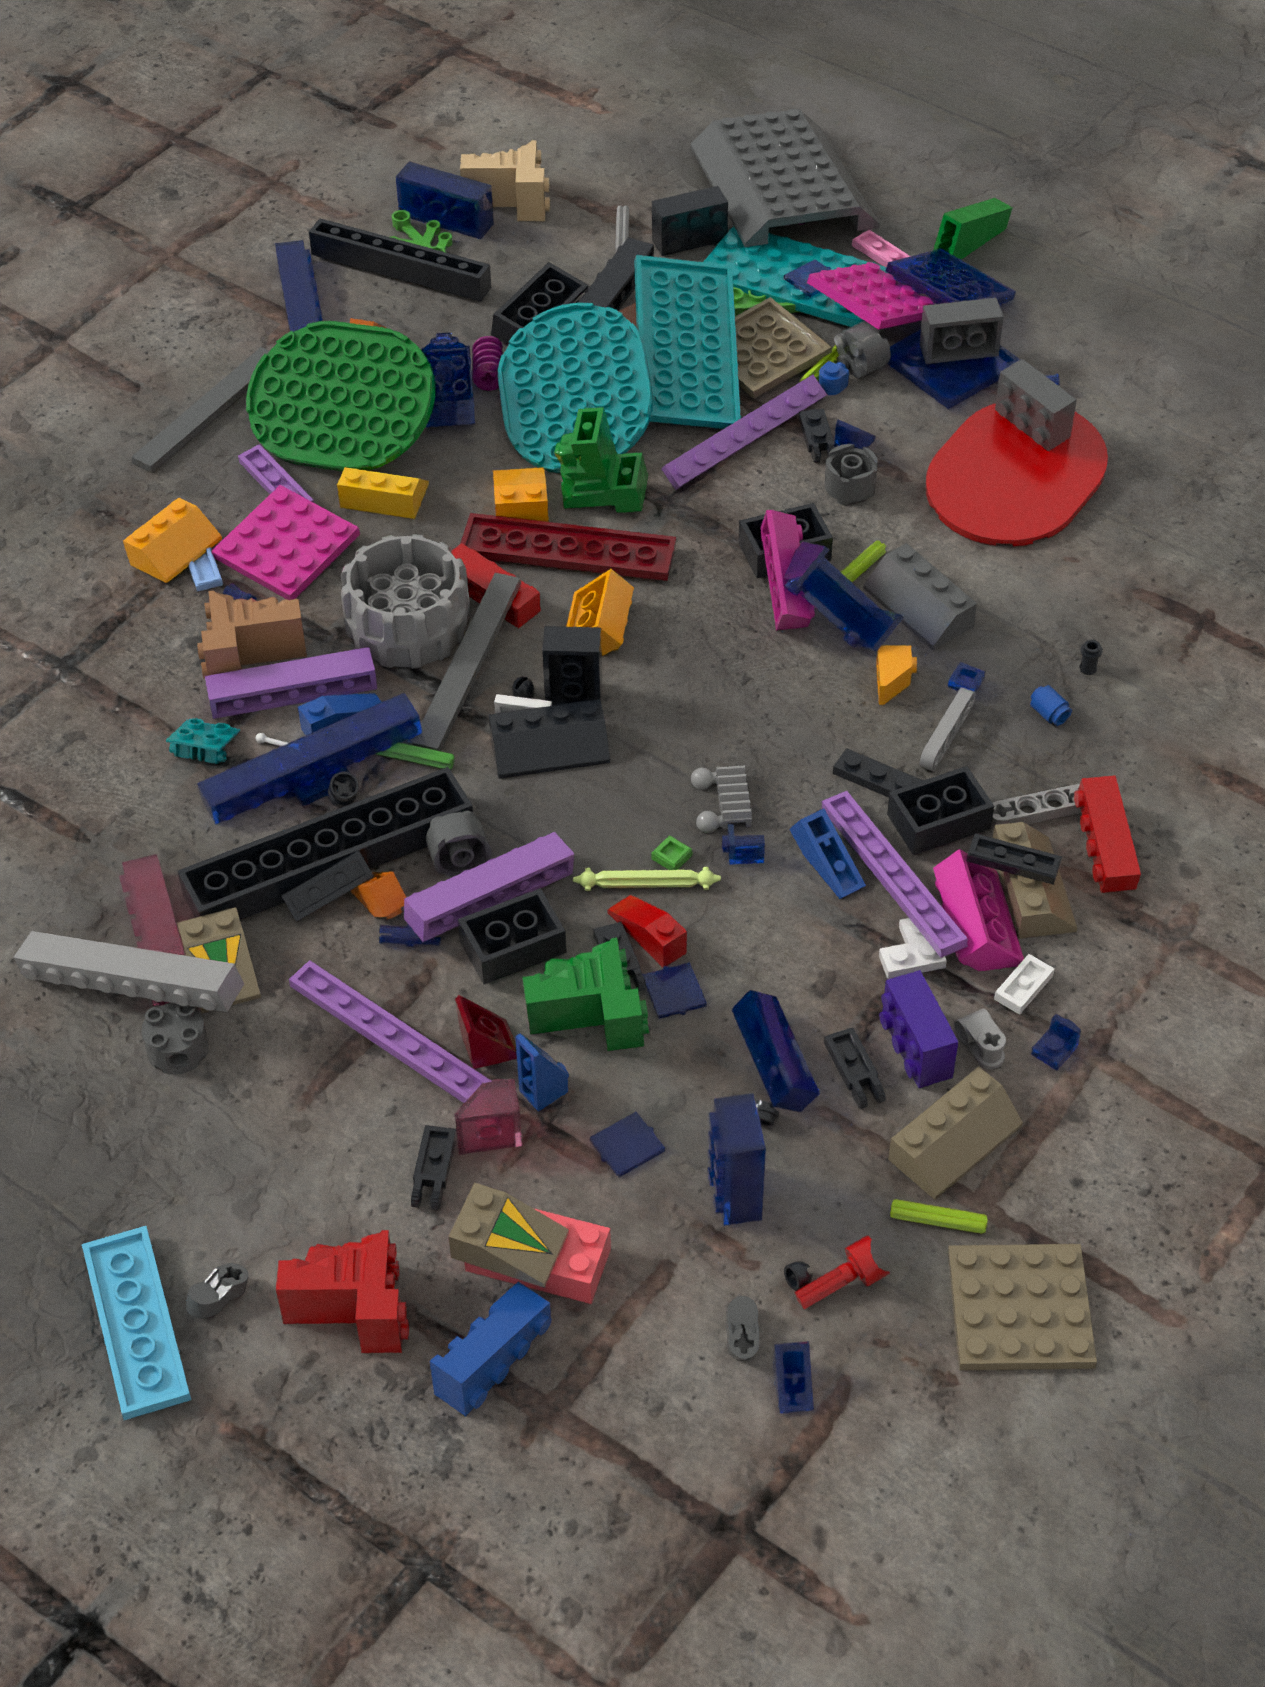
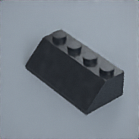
M548 262L493 314L491 336L509 345L511 337L519 328H524L532 322L533 317L551 308L573 303L588 289V284Z
M600 699L489 714L490 738L498 779L610 763L606 724Z

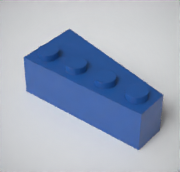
M518 1281L490 1307L489 1317L486 1319L478 1317L471 1323L468 1335L463 1340L457 1336L448 1344L449 1353L444 1357L437 1354L429 1361L434 1395L465 1417L473 1408H479L485 1401L488 1391L495 1383H501L505 1379L513 1362L516 1359H522L526 1355L535 1337L538 1334L543 1335L547 1331L552 1321L550 1302Z

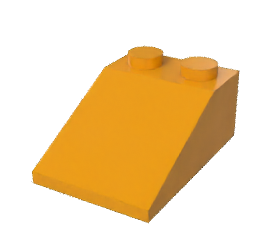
M544 467L493 470L496 516L549 522Z

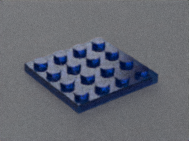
M941 248L888 262L885 270L896 281L906 283L915 292L930 297L931 301L935 304L997 298L998 303L1002 304L1012 301L1016 294L1015 290Z
M921 330L890 346L891 355L887 364L944 407L950 409L999 381L1000 372L1021 359L1000 345L999 356L926 364L919 345Z

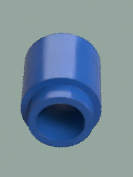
M1050 685L1038 687L1031 695V707L1048 723L1060 726L1070 717L1072 709L1069 707V703Z

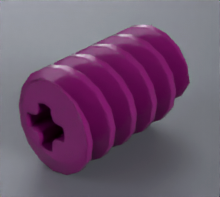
M493 336L481 337L472 346V379L478 388L486 391L499 388L498 366L503 354V345L498 338Z

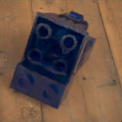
M450 332L437 333L436 337L430 339L429 344L421 349L431 365L435 380V400L426 427L476 424L470 346L460 343L459 339L452 336Z

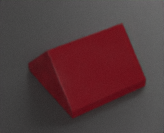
M458 995L455 998L460 1033L473 1069L517 1059L516 1042L507 1020Z

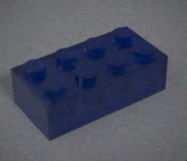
M410 161L395 176L399 210L408 211L410 218L424 223L436 220L440 222L441 228L480 240L494 225L492 185Z
M754 1094L715 1098L714 1112L708 1113L711 1131H708L710 1149L707 1151L710 1166L707 1167L709 1185L714 1186L715 1194H713L715 1213H721L724 1226L762 1220L766 1146Z

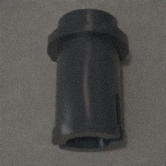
M1087 640L1080 648L1082 659L1079 668L1083 674L1093 675L1097 671L1098 659L1101 657L1103 649L1098 641Z

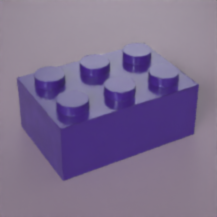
M921 970L886 980L885 992L881 995L883 1010L879 1014L880 1022L884 1030H889L895 1052L897 1054L901 1053L904 1059L906 1074L909 1078L914 1079L918 1088L952 1079L958 1040Z

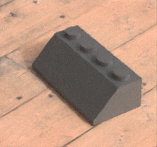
M907 543L887 553L864 583L863 589L932 650L974 627L977 603Z

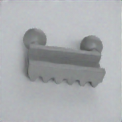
M745 765L716 767V772H711L703 767L693 771L691 783L696 789L706 790L712 784H717L721 813L720 816H717L712 811L700 813L696 824L701 832L713 833L718 827L728 829V823L745 822L746 828L752 826V812L750 809Z

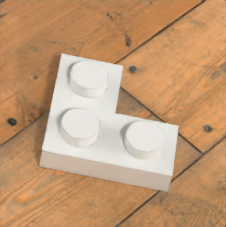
M909 918L902 919L899 922V929L905 944L880 948L879 958L887 979L918 970L927 972L946 968L947 960L945 956L941 958Z

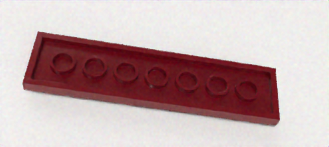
M470 513L461 543L470 549L476 550L488 560L605 573L612 569L621 576L668 581L676 548V537Z

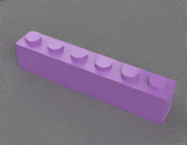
M369 647L205 676L213 719L309 702L321 696L348 695L377 689L375 668Z
M555 832L539 837L533 842L519 848H514L506 854L490 859L470 870H465L450 879L440 881L421 892L413 893L404 899V920L424 942L457 927L459 918L545 887L573 874L574 853Z

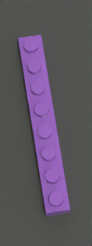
M811 375L669 462L662 468V471L674 489L677 490L799 414V411H804L822 400L827 394L815 376Z
M848 791L823 800L822 809L826 810L830 820L937 954L942 958L967 947V937Z
M309 960L289 979L291 988L474 1111L495 1092L494 1082Z

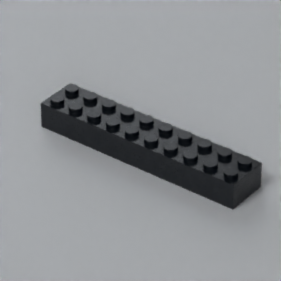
M446 767L180 869L177 872L182 894L195 918L236 907L239 919L242 920L285 903L281 894L357 850L361 853L369 869L425 848L427 847L426 835L433 818L443 817L451 813L473 812V805L449 767Z

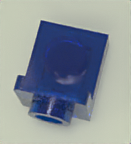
M728 824L727 835H722L723 853H728L729 864L764 863V835L735 836L734 824Z
M1055 1014L1051 1019L1050 1028L1032 1047L1031 1055L1057 1071L1077 1049L1081 1029L1071 1020L1064 1019L1060 1015Z

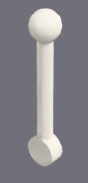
M258 733L255 738L259 744L266 742L299 751L302 756L311 754V748L307 744L298 746L266 737L264 733Z

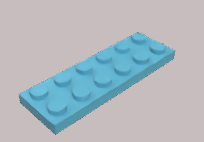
M147 1226L82 1244L123 1419H131L190 1401L191 1396Z

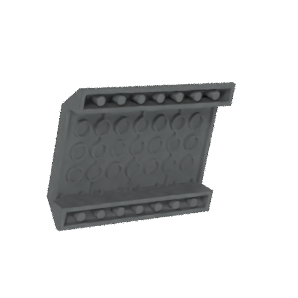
M788 109L782 112H766L760 115H745L737 118L726 117L721 120H714L691 143V150L711 186H719L728 200V217L745 247L768 244L769 227L846 216L850 218L857 231L880 227V223L820 126L800 109Z

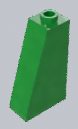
M992 198L944 213L931 257L949 267L953 266L1006 230L1013 207L996 198Z

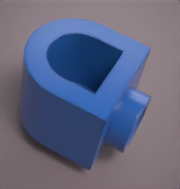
M828 361L820 368L819 384L827 395H837L848 386L849 370L843 363L837 362L835 364Z

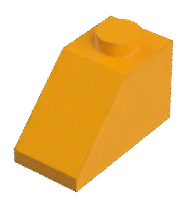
M878 645L876 671L879 705H885L911 685L912 673H917V657H912L911 646Z

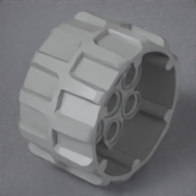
M417 534L412 536L394 537L390 535L382 537V540L369 546H362L357 550L355 558L351 563L345 565L342 570L341 600L346 634L349 638L354 639L355 649L369 647L372 659L379 662L380 666L387 668L393 666L411 667V669L422 668L424 664L438 659L442 661L449 657L450 651L458 643H461L468 629L467 622L471 617L467 573L464 562L460 558L456 559L451 553V548L445 543H437L424 538L423 535Z

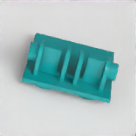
M192 718L187 719L166 739V742H170L169 752L174 753L175 757L195 760L198 754L199 761H203L205 758V762L219 764L220 762H225L227 757L226 751H222V749L240 732V729L232 728L226 723L210 724L204 723L202 719Z

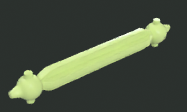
M703 867L699 874L692 870L601 871L594 874L591 868H585L581 875L573 877V882L581 884L585 891H591L594 885L602 888L693 887L697 884H700L703 890H709V886L721 881V876L713 874L708 867Z

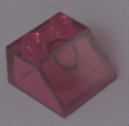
M496 1079L492 1082L482 1083L454 1114L459 1155L522 1146L520 1110L514 1079Z

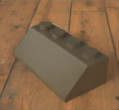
M1025 822L994 826L993 838L1054 854L1049 837ZM998 870L1018 939L1077 932V925L1059 870L1054 885Z
M978 1066L891 1138L888 1160L936 1200L1020 1129L1023 1122L1003 1085Z

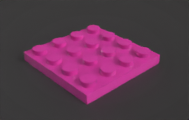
M872 262L845 268L838 267L828 271L822 270L821 272L810 274L807 281L809 285L878 330L922 321L923 306L934 305V301L931 298L921 296L915 292V288L899 282L895 275L885 273L880 269L879 265Z
M279 485L211 552L214 559L283 598L293 600L360 535L359 527Z

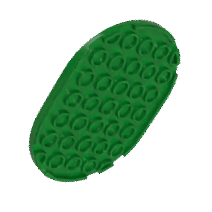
M339 321L309 323L306 327L294 332L290 331L276 341L277 344L267 354L265 353L257 363L247 389L246 411L249 415L250 427L257 440L270 453L289 463L342 472L345 467L366 471L376 469L390 463L406 452L425 429L435 400V380L431 365L422 350L407 336L388 328Z

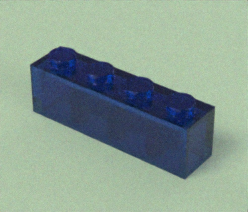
M749 990L731 1009L773 1107L802 1112L820 1094L819 1089L777 997Z

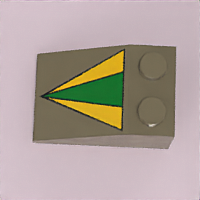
M236 907L177 923L185 956L235 964L244 982V986L232 1005L261 998ZM200 1008L201 1013L209 1012V1010Z
M474 1182L449 1234L450 1254L453 1259L545 1288L567 1239L569 1229L504 1191Z

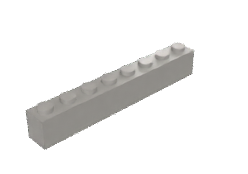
M35 931L30 932L13 957L20 969V973L29 980L47 981L57 985H71L80 989L100 990L104 993L124 994L129 997L152 999L156 1002L165 1001L181 1006L200 1007L209 1011L228 1012L244 986V982L234 963Z

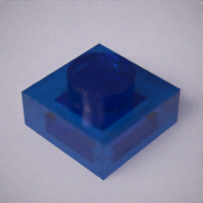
M960 662L949 679L948 687L957 691L963 687L976 693L985 679L986 671Z

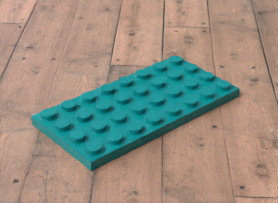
M734 226L703 261L704 263L731 265L733 287L741 289L743 293L748 294V290H750L754 296L766 295V299L771 297L777 303L789 302L796 305V311L850 327L865 321L809 285L807 281L812 273L821 272L822 270H834L838 267L845 268L852 265L866 264L867 261L768 233V244L745 247ZM879 265L882 271L895 275L898 281L904 285L908 282V273Z
M636 255L634 261L636 324L645 346L653 390V411L650 422L725 429L741 419L732 266Z

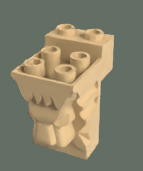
M536 140L521 146L517 151L510 149L507 153L504 151L494 154L482 153L480 157L476 154H461L460 174L463 207H517V221H545L546 212H550V197H545V192H549V178H545L544 168H541V150H537Z

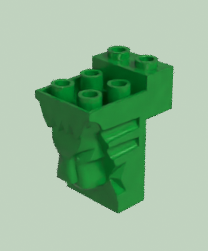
M604 407L578 409L573 433L564 434L561 437V441L556 443L554 451L561 464L560 473L563 479L561 490L564 509L615 505L617 513L642 511L648 481V472L642 452L617 454Z
M617 937L593 947L592 952L580 953L575 958L550 959L545 964L544 974L538 973L533 976L522 977L530 1035L604 1025L607 1051L644 1046L643 1034H649L646 1000L639 999L638 988L631 989L630 977L627 973L625 949H619Z

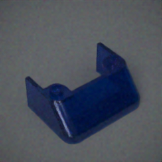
M802 542L795 550L784 575V580L787 582L784 585L785 588L795 596L800 594L845 634L843 639L850 646L856 648L859 645L862 648L877 652L904 617L878 607L824 558L830 551L827 547Z

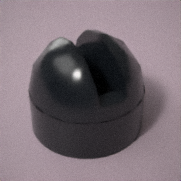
M525 676L516 678L512 685L513 696L531 699L534 696L532 680Z
M796 1261L784 1267L785 1279L793 1290L801 1289L811 1282L813 1273L809 1274L807 1268L810 1267L809 1264Z

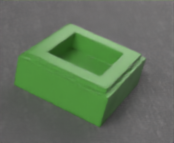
M669 835L651 853V859L668 870H678L692 856V849Z

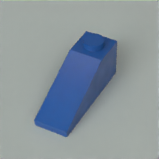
M375 693L321 696L298 706L301 730L314 747L388 715L387 708Z
M824 808L799 820L789 829L802 854L839 899L866 886Z
M520 1033L515 1036L519 1091L537 1111H540L568 1093L569 1073L561 1062L556 1063L548 1053Z

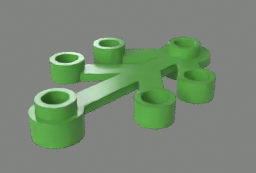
M398 210L392 214L393 227L397 231H404L412 240L400 239L396 236H390L391 238L446 252V248L453 244L452 234L448 232L440 233L439 221L431 220L427 222L426 232L422 236L411 225L410 213L408 211ZM438 235V244L432 247L431 243L434 236Z

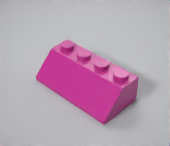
M766 510L760 529L776 631L808 627L811 618L815 616L814 604L812 601L809 602L807 594L811 590L810 578L804 575L803 566H806L807 560L805 550L800 549L799 541H802L803 538L802 527L800 524L797 525L794 515L775 510Z
M961 849L957 850L933 868L936 877L935 884L940 891L943 901L942 908L967 937V947L956 951V957L963 965H968L977 971L1018 967L1024 960L997 870L967 862L968 853Z

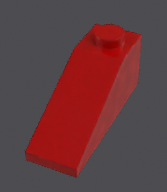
M632 895L607 909V913L616 922L622 921L625 931L662 968H665L687 953V931L668 912Z

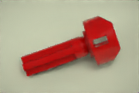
M868 1235L845 1248L848 1262L843 1263L794 1292L804 1310L851 1283L856 1278L868 1287L890 1274L889 1271L882 1270L874 1262L871 1254L872 1239Z

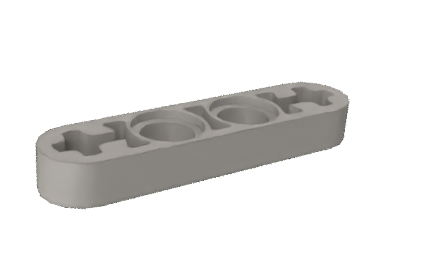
M963 687L959 689L926 744L920 758V767L935 771L973 706L976 696L974 691Z
M1080 784L993 802L994 813L991 827L994 828L995 825L1017 822L1032 824L1079 814L1081 809L1075 805L1074 792L1079 789ZM1057 800L1062 803V806L1052 807L1047 802ZM1030 806L1035 811L1033 813H1025L1020 808Z

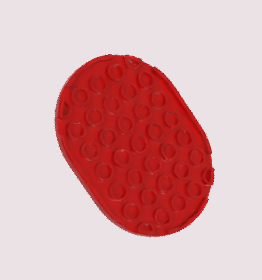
M995 403L971 415L933 457L926 476L927 500L930 507L939 515L940 521L954 532L970 540L994 546L997 543L1012 544L1013 546L1033 544L1035 540L1044 537L1050 538L1066 528L1098 490L1107 469V448L1101 434L1092 423L1075 412L1071 437L1048 451L1022 430H1019L1004 416H1001L995 410Z

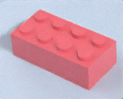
M535 1209L569 1229L567 1239L545 1288L464 1262L465 1271L513 1284L519 1281L528 1288L592 1304L611 1250L610 1228Z

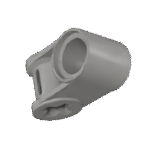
M980 1009L955 1021L954 1026L958 1038L969 1049L979 1065L986 1069H996L1002 1066L1005 1059L1003 1049L1006 1046V1037L986 1009Z

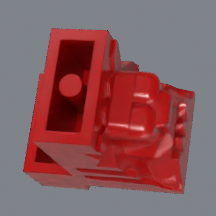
M382 1230L380 1233L361 1238V1243H345L342 1247L339 1245L333 1247L323 1244L311 1246L305 1261L300 1259L279 1260L276 1293L283 1324L356 1323L361 1353H402L403 1340L409 1339V1319H406V1302H400L399 1289H395V1281H399V1260H397L396 1243L390 1242L389 1230Z

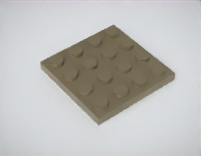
M771 297L735 316L739 387L753 399L811 367L820 359L832 353V347Z
M1081 1244L948 1246L959 1370L1096 1368L1097 1359Z

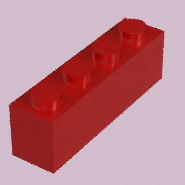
M462 543L451 551L456 559L460 558L464 562L469 597L479 604L495 572L516 577L514 574L499 567L495 562L489 561L480 555L476 550L470 549ZM521 581V586L504 620L518 629L541 611L540 592L535 587Z
M1116 775L1082 778L1079 789L1074 792V801L1076 807L1080 808L1082 813L1080 817L1081 830L1086 832L1088 837L1086 842L1087 854L1089 857H1093V879L1095 882H1099L1101 893L1136 890L1141 872Z

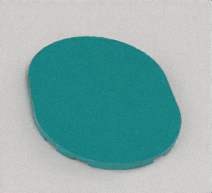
M571 303L546 310L533 317V321L524 328H519L509 340V345L504 355H501L498 366V384L504 426L508 438L517 453L535 467H544L546 471L560 473L561 464L554 454L556 443L561 441V437L564 434L573 433L578 409L604 407L617 454L628 452L645 432L653 411V390L647 355L642 337L636 326L626 319L622 313L613 308L594 306L593 303Z

